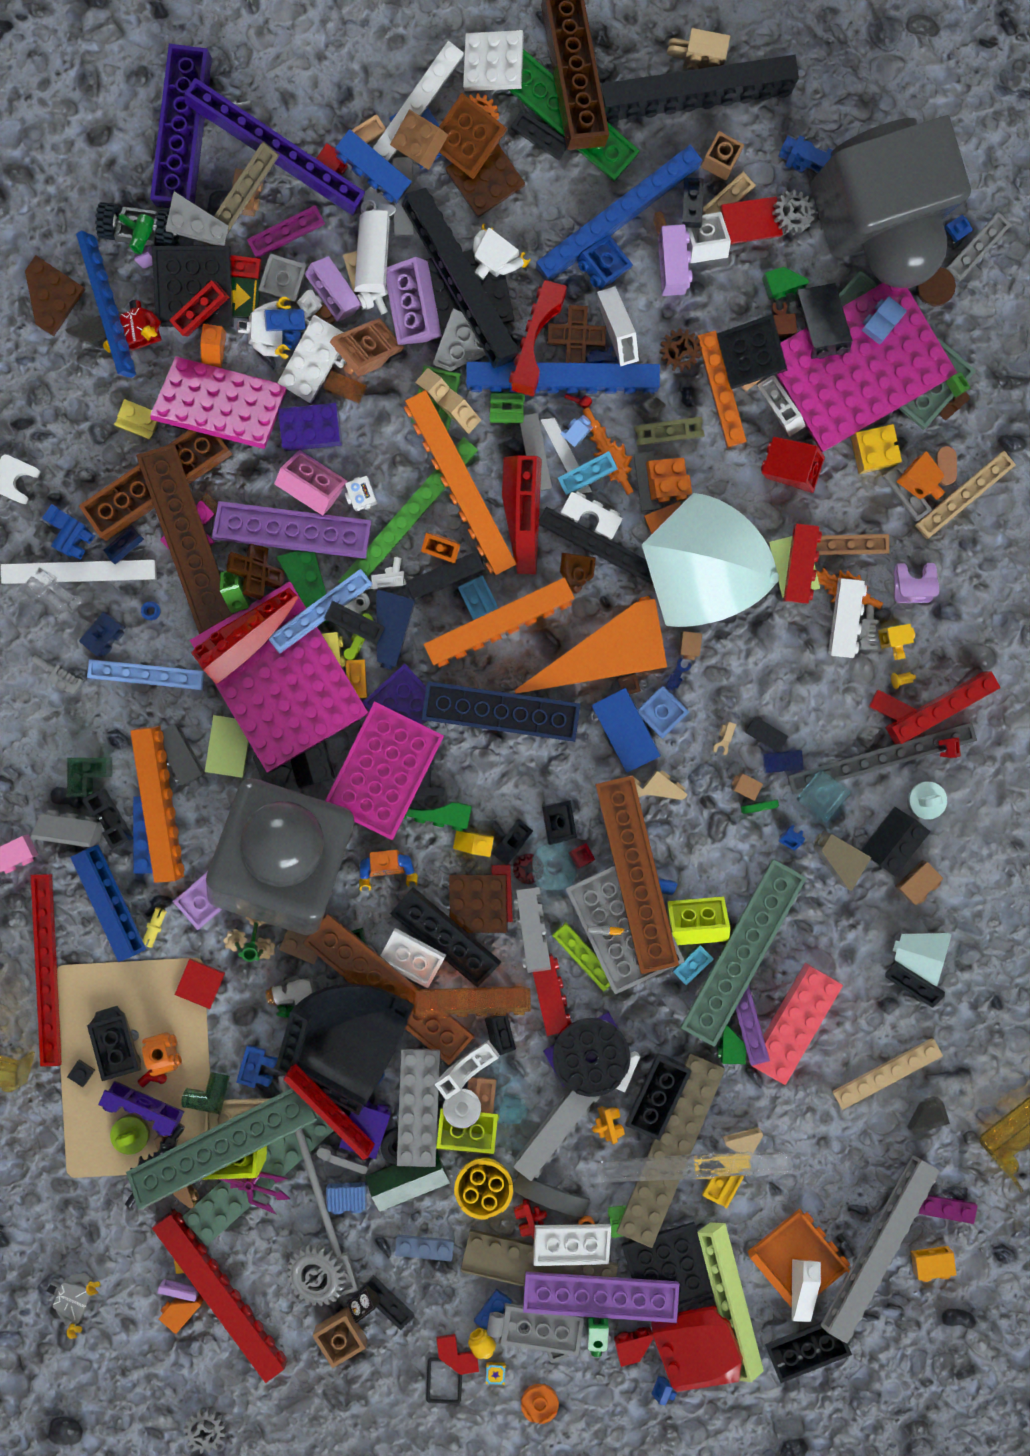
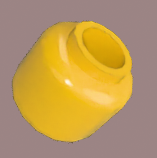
M478 1328L470 1334L468 1346L477 1359H488L495 1351L496 1342L493 1337L487 1335V1330Z

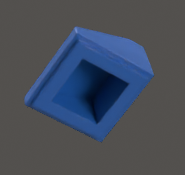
M658 878L662 894L673 895L677 888V883L673 880Z

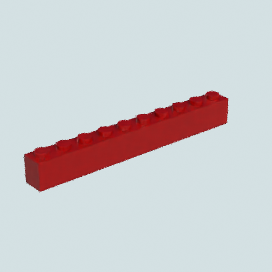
M174 1208L159 1219L152 1227V1230L263 1381L267 1383L285 1369L287 1363L285 1354L277 1349L274 1339L266 1334L261 1321L255 1319L250 1306L244 1304L239 1291L233 1289L228 1276L222 1274L217 1261L214 1258L211 1259L207 1253L206 1246L197 1240L194 1231L186 1225L182 1217L183 1215Z

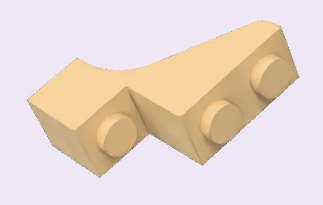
M429 368L415 382L422 391L426 390L429 397L467 434L481 421L466 400L450 389L445 381Z
M655 770L642 788L640 787L642 783L634 778L639 798L645 795H654L683 800L688 794L684 792L686 788L680 783H672L669 780L671 776L663 770L661 772Z

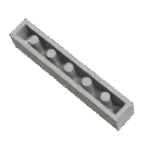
M569 1089L514 1159L513 1168L530 1181L534 1177L538 1178L543 1171L542 1167L546 1162L549 1163L553 1159L554 1151L557 1147L561 1148L564 1145L568 1133H572L577 1128L578 1120L581 1116L584 1118L588 1114L589 1106L593 1101L597 1102L601 1096H582Z

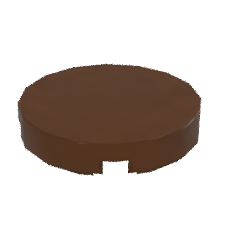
M940 267L928 281L916 286L917 295L923 303L933 307L944 305L955 293V278L951 272Z

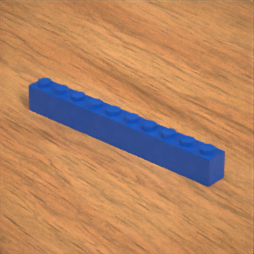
M690 144L536 262V270L544 280L552 281L576 263L583 251L608 235L614 234L681 183L684 178L689 177L698 170L702 162L701 157Z
M467 362V389H471V392H482V390L501 392V390H509L511 393H518L511 391L512 383L509 382L511 372L515 371L517 367L514 365L515 362H510L497 368H493L490 362ZM537 363L540 376L535 393H539L540 390H547L548 393H559V390H565L571 394L578 393V391H586L588 394H595L597 391H605L606 394H615L616 391H624L625 394H635L636 391H643V394H655L660 388V364H627L620 366V364Z

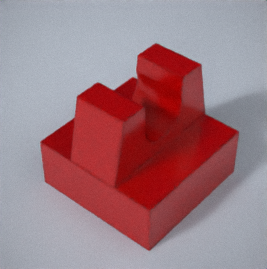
M959 737L938 741L939 745L947 747L946 752H940V757L957 758L961 756Z

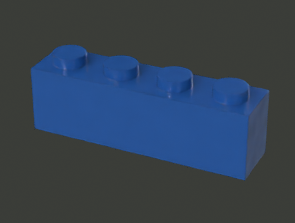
M349 129L335 147L336 157L345 164L347 162L351 165L352 171L359 177L364 176L368 180L367 183L376 190L378 188L382 191V196L390 203L393 201L397 204L411 186V180L352 130Z

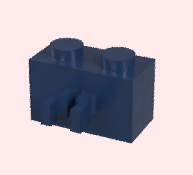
M103 611L79 642L96 656H106L111 651V645L114 641H118L124 635L123 630L126 627L112 615Z

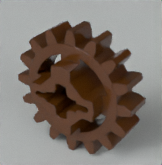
M681 328L678 329L677 333L671 330L670 336L665 335V341H662L660 346L664 347L659 351L660 354H664L661 361L667 360L666 367L672 365V371H675L676 367H679L680 372L683 371L684 367L690 370L691 364L695 366L697 363L696 359H699L701 354L697 353L702 349L701 346H697L700 339L694 340L695 333L689 335V329H686L685 333H682ZM681 338V339H680L679 341H677V342H674V341H673L674 339ZM683 343V346H682V348H683L682 351H683V352H682V353L680 354V356L678 357L679 347H680L681 344ZM684 358L689 359L685 362H680Z

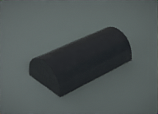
M657 1053L624 1123L625 1126L660 1141L692 1070L669 1056Z
M821 1321L766 1343L765 1346L781 1384L851 1356L852 1353L848 1344L829 1334L820 1326L823 1322Z

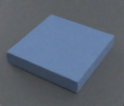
M663 685L638 708L642 719L661 739L689 713Z

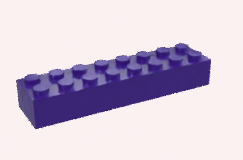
M177 44L168 45L150 196L151 201L156 207L170 208L174 192L195 204L205 117L185 104V92L194 78L209 87L212 57L208 48Z

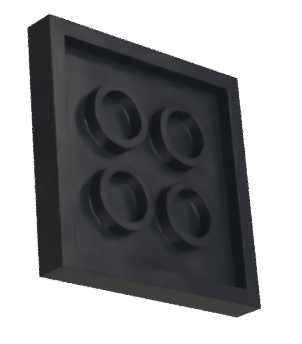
M773 314L717 333L731 389L788 371Z

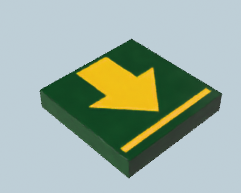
M232 277L234 318L249 319L254 309L259 307L260 279Z

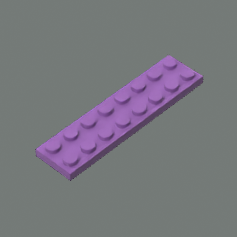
M218 501L212 538L213 540L366 559L372 522L365 519L325 514L322 516L317 513Z
M526 1271L523 1313L677 1323L679 1282Z

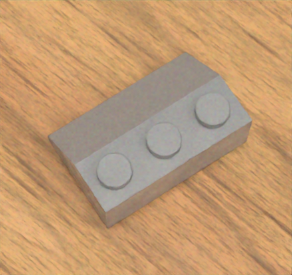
M47 810V813L40 814L31 834V839L91 847L100 844L102 824L95 816L78 818V814L67 813L65 816L59 815V811Z

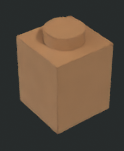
M681 632L679 655H682L683 659L695 660V657H700L702 633Z
M739 773L738 776H734L731 782L733 786L731 790L755 801L763 783L743 773Z

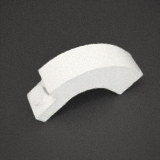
M488 1040L479 1047L470 1050L451 1065L439 1077L435 1086L447 1100L461 1091L465 1083L472 1076L497 1060L500 1055Z

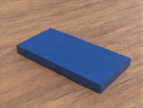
M627 688L592 704L626 773L661 756Z

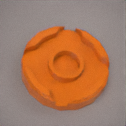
M534 1384L524 1391L521 1398V1409L524 1416L530 1422L545 1424L550 1422L558 1412L559 1399L556 1392L550 1386Z

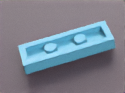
M610 451L558 477V480L568 496L571 492L574 493L618 470V467Z

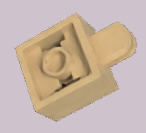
M692 28L689 41L676 38L669 40L667 54L671 57L684 59L683 68L687 70L724 65L730 35Z

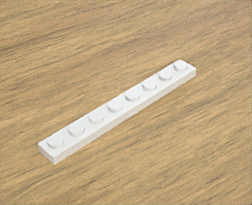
M448 41L373 147L388 162L397 151L390 143L408 110L410 109L421 116L464 56V52Z

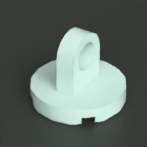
M930 781L920 782L909 793L908 805L911 812L917 817L934 819L945 811L947 795L939 784Z

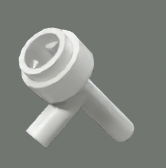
M387 286L385 293L359 292L356 295L361 303L360 308L362 310L373 308V301L375 300L381 315L388 312L382 299L383 296L388 295Z

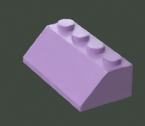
M413 257L387 267L386 285L398 345L423 343L442 337L428 261Z

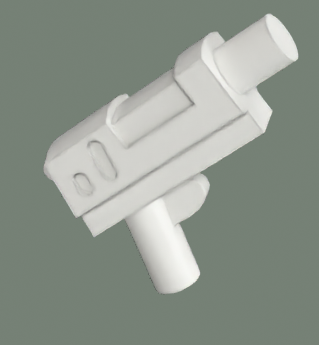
M394 557L393 567L386 568L385 574L371 575L373 585L368 589L376 591L383 588L404 587L407 583L404 579V571H400L402 558Z

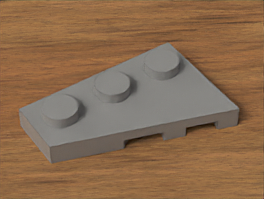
M174 192L166 231L210 244L225 246L229 226Z

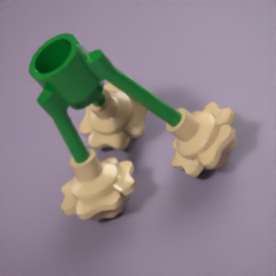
M246 917V919L253 925L251 941L243 946L247 941L246 937H244L245 933L234 929L233 932L228 931L227 936L223 939V942L226 943L225 948L232 951L238 950V956L247 962L258 961L262 958L270 959L271 955L275 954V943L271 942L270 938L264 939L260 937L258 941H255L258 927L266 923Z

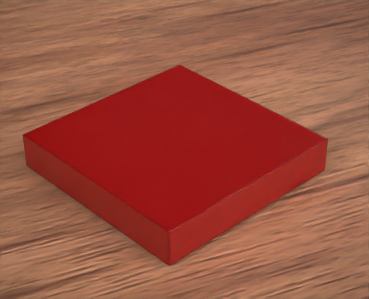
M190 958L174 995L211 1009L225 972Z

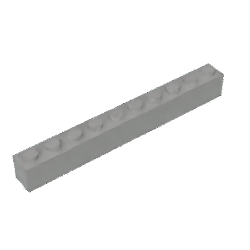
M912 1155L820 1325L829 1334L845 1343H848L849 1339L854 1335L857 1324L863 1318L864 1311L872 1301L877 1287L882 1283L886 1270L891 1266L893 1257L901 1247V1242L909 1232L914 1218L919 1214L922 1203L928 1197L930 1188L938 1178L940 1170Z

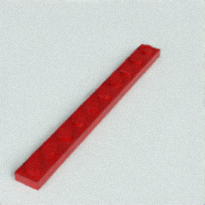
M32 874L31 894L40 1067L62 1065L53 880L52 874Z

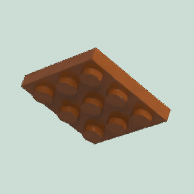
M461 93L439 126L440 129L448 134L439 153L474 179L507 131V128Z

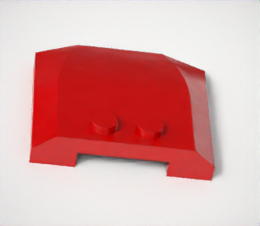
M715 1306L677 1312V1323L651 1321L655 1343L670 1384L676 1392L739 1382L743 1357L730 1322L726 1317L723 1318L717 1312Z

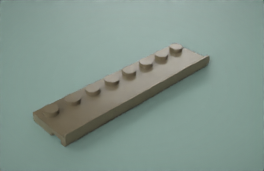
M473 1229L469 1231L461 1265V1272L523 1287L525 1286L526 1271L616 1277L618 1263L614 1262L601 1265L534 1266L533 1243Z

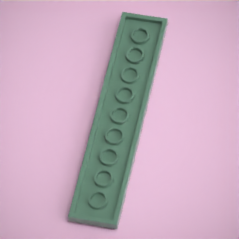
M774 859L771 860L680 1028L714 1047L716 1046L807 879L806 877Z
M291 1088L127 1171L126 1174L138 1209H143L317 1121L314 1110Z
M335 1103L349 1117L347 1112L339 1104ZM316 1112L318 1120L302 1128L309 1152L334 1131ZM295 1132L267 1145L266 1161L261 1172L284 1176L303 1159ZM260 1177L255 1185L270 1189L275 1184V1181ZM220 1181L193 1208L184 1213L182 1217L185 1223L207 1246L252 1205L248 1202L245 1190H238V1188L230 1189L231 1183ZM253 1189V1199L257 1201L264 1193Z

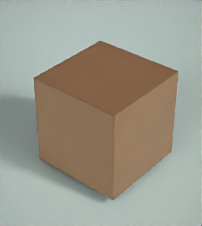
M718 131L701 168L727 181L740 157L744 144Z

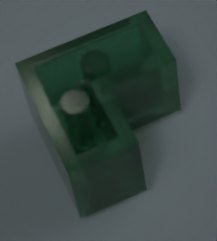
M112 757L67 758V796L87 797L93 794V777H112Z

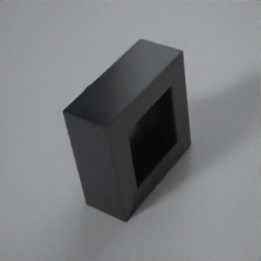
M79 1059L67 1078L84 1087L95 1069Z

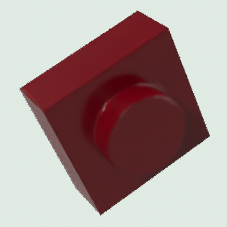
M587 843L569 852L577 869L596 860Z

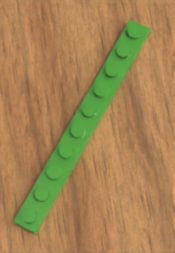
M464 437L455 446L465 466L478 452V449ZM439 469L434 470L368 546L366 559L358 558L338 581L339 583H342L360 569L367 577L373 573L446 489L441 482L440 477L442 474Z

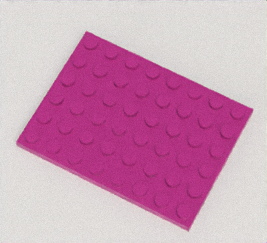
M882 283L843 306L853 340L850 352L831 355L822 359H811L813 346L807 328L781 342L788 371L776 374V376L802 415L808 431L822 453L957 374L908 288H895ZM889 296L905 308L907 312L879 345L861 331L865 326L862 323L869 314L873 316L876 313L875 306L881 299L886 300Z
M288 582L264 596L261 600L250 604L248 609L238 611L192 638L190 642L195 649L197 645L206 641L212 633L289 587L298 596V600L277 630L304 611L306 607L292 583ZM318 627L314 628L280 654L270 641L267 640L246 662L216 685L267 773H270L368 714L367 709Z

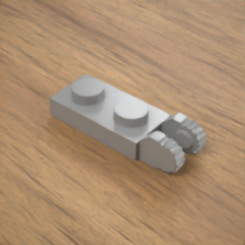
M321 1144L316 1153L323 1160L362 1174H366L370 1164L369 1161H366L367 1159L362 1160L359 1155L356 1157L348 1155L349 1153L342 1149L336 1151L330 1144Z

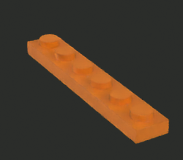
M712 331L698 335L697 339H700L698 345L702 347L700 352L726 446L728 448L746 443L733 390L730 388L717 332Z

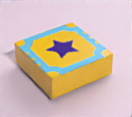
M486 1363V1384L505 1385L506 1363Z

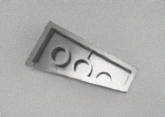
M540 887L516 890L517 899H514L515 909L520 914V918H517L518 930L522 929L523 936L519 937L520 947L525 950V956L522 957L523 968H527L528 973L551 970Z

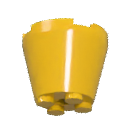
M478 1156L463 1166L457 1174L454 1195L461 1210L467 1215L476 1219H488L501 1212L503 1213L509 1206L513 1196L512 1178L507 1169L495 1159Z

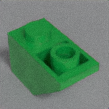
M785 267L765 272L762 277L769 300L774 298L775 300L783 299L786 297V294L792 292L797 294L798 289L806 288L809 283L807 278Z
M726 1025L719 1038L720 1046H717V1058H720L722 1064L746 1065L745 1043Z

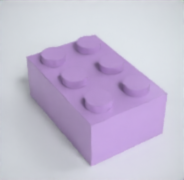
M685 225L662 226L658 236L662 296L684 295L687 288L690 287V282H692V270L688 269V263L691 262V252L687 251L689 231H686Z

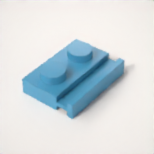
M483 575L458 587L473 620L498 609Z

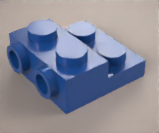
M610 235L583 251L577 259L579 269L582 272L586 271L590 276L591 284L600 290L613 283L617 277L633 266Z

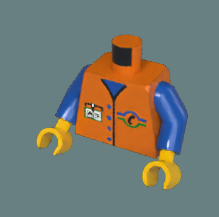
M398 850L370 852L368 858L360 862L359 889L362 891V887L367 886L368 891L371 890L369 877L403 873L407 874L406 885L410 887V882H414L417 886L418 875L414 873L411 858Z

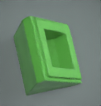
M962 372L953 375L945 381L955 398L970 389V385Z

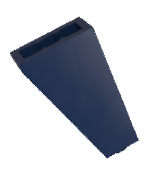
M377 589V623L385 627L377 643V662L381 663L380 667L392 670V666L397 667L416 601Z

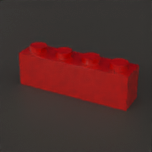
M796 523L793 527L784 602L809 604V600L812 601L814 589H811V583L816 578V570L813 569L814 562H818L819 551L816 548L817 543L821 542L822 531H819L820 526Z
M552 953L549 954L551 970L533 972L547 1036L559 1034L571 1024L570 1014H565L564 1007L568 1006L566 996H561L560 988H563L561 976L557 977L556 969H559L557 957L553 958Z

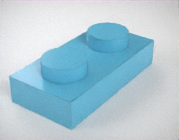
M699 944L684 959L685 962L676 966L672 971L687 985L713 960V957Z

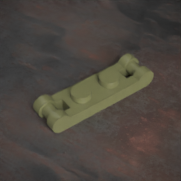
M702 417L635 426L634 430L638 438L636 445L645 446L705 437L701 426L703 419ZM689 425H694V431H689ZM650 431L651 437L645 438L644 432Z

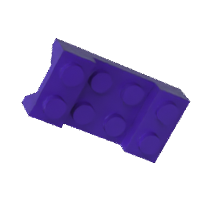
M116 1081L113 1082L109 1091L104 1090L98 1104L107 1112L116 1113L123 1107L126 1112H135L142 1115L141 1117L147 1121L153 1120L155 1122L152 1129L162 1136H170L185 1112Z

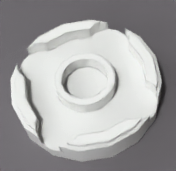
M465 1088L447 1100L445 1099L443 1104V1114L446 1121L457 1128H468L479 1119L481 1113V1103L478 1096Z

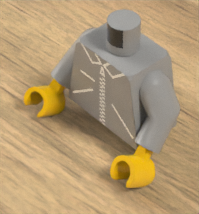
M86 1273L67 1276L62 1285L52 1281L47 1289L48 1293L56 1296L52 1306L56 1309V1312L67 1327V1337L69 1339L77 1338L75 1332L80 1333L82 1331V1327L76 1326V1323H79L84 1316L92 1296L98 1294L96 1287H100V1282H95Z

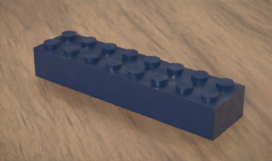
M427 681L422 720L575 742L581 704Z

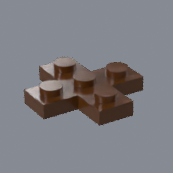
M569 305L568 324H548L547 345H567L566 363H585L586 346L605 347L606 326L587 325L588 306Z
M249 544L247 557L232 551L228 555L226 571L244 577L242 594L261 600L264 597L265 585L275 589L283 586L284 570L267 564L269 548Z

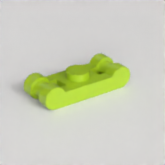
M367 613L362 615V616H364V617H366V618H368V619L374 621V620H373V617H372L371 615H369V614H367ZM353 634L351 637L353 643L350 648L344 651V657L348 660L356 659L365 639Z

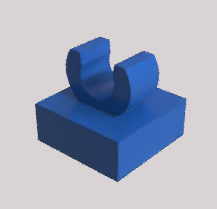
M963 214L945 226V229L955 243L973 231L969 221Z
M282 331V344L295 351L302 338L303 331Z
M794 825L790 826L778 840L793 851L799 848L805 840L802 836V830L798 833L793 831Z
M658 1376L651 1394L660 1405L666 1406L668 1399L675 1400L677 1392L672 1391L673 1388L665 1377Z

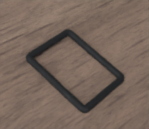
M430 1357L427 1366L426 1401L428 1403L459 1404L462 1395V1375L460 1374L458 1376L457 1400L430 1399L431 1361L443 1362L439 1357Z

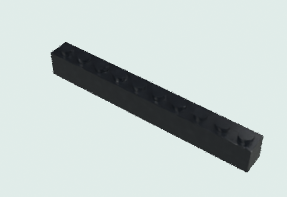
M427 188L406 193L402 207L493 368H497L513 362L519 352L517 344L512 340L508 328L501 321L497 309L492 305L490 297L484 291L479 277L475 275L471 268L470 261L463 254L461 245L457 243L451 228L446 224L442 212L434 202L433 196L429 194Z

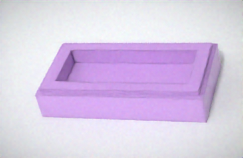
M163 1279L158 1288V1294L193 1302L196 1301L199 1295L197 1289L192 1285Z

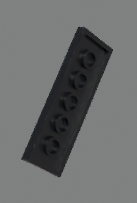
M414 887L390 913L425 944L445 954L444 960L477 988L501 963L496 956Z

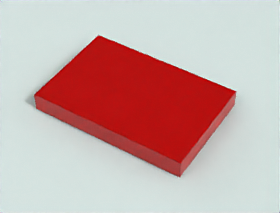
M777 196L722 204L720 206V211L722 212L731 240L730 244L776 238L783 235L782 228H778L780 223L774 222L777 215L772 214L776 210L773 205L777 202Z

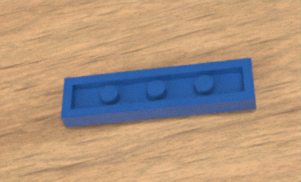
M134 796L133 873H153L141 796Z

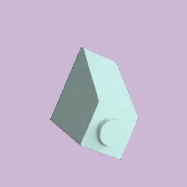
M902 934L900 941H895L893 952H896L894 960L932 985L937 986L952 934Z

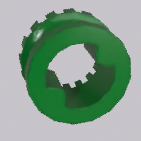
M284 1004L277 1005L279 1011L276 1012V1016L289 1018L294 1006L288 1005L287 1007L286 1004L285 1006Z

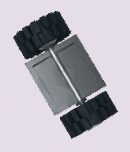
M100 202L95 216V224L97 225L95 228L98 238L130 243L133 230L119 221V206L114 203ZM122 207L121 214L126 215L134 222H136L140 214L148 215L154 220L152 233L145 245L154 246L156 238L158 246H176L178 244L179 235L166 231L169 210L153 211Z

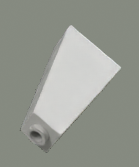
M616 286L598 291L599 308L620 366L639 361L636 332Z

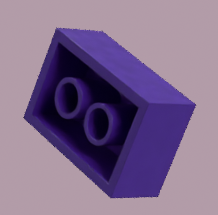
M336 403L278 409L282 448L285 451L343 446L339 407Z

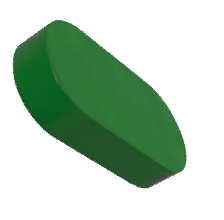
M778 799L742 805L740 806L741 813L747 814L778 808L779 802Z

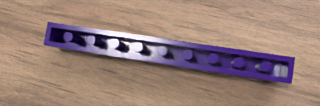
M194 78L185 92V104L255 151H257L262 142H265L280 154L274 164L354 216L364 199L365 191Z

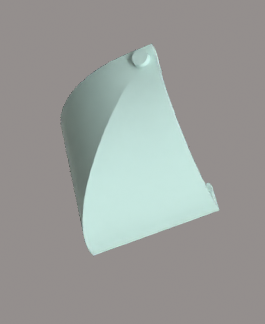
M693 493L642 544L666 626H696L728 618L757 603L779 581V574L773 555L757 528L738 510L711 496Z

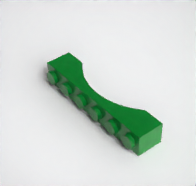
M453 801L435 809L423 810L409 807L404 819L408 816L414 818L415 822L425 823V821H431L437 827H444L445 824L452 826V830L463 831V828L467 829L472 805Z

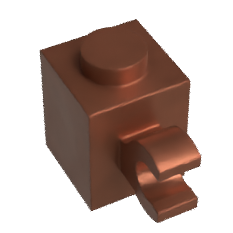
M786 302L782 303V310H777L776 303H773L771 307L780 339L790 338L797 333L795 313L786 314Z

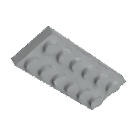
M401 1049L397 1166H436L438 1088L435 1086V1083L439 1079L440 1049Z

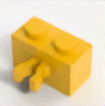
M911 624L878 630L881 649L892 647L894 660L906 658L903 645L914 643L913 639H915V631Z

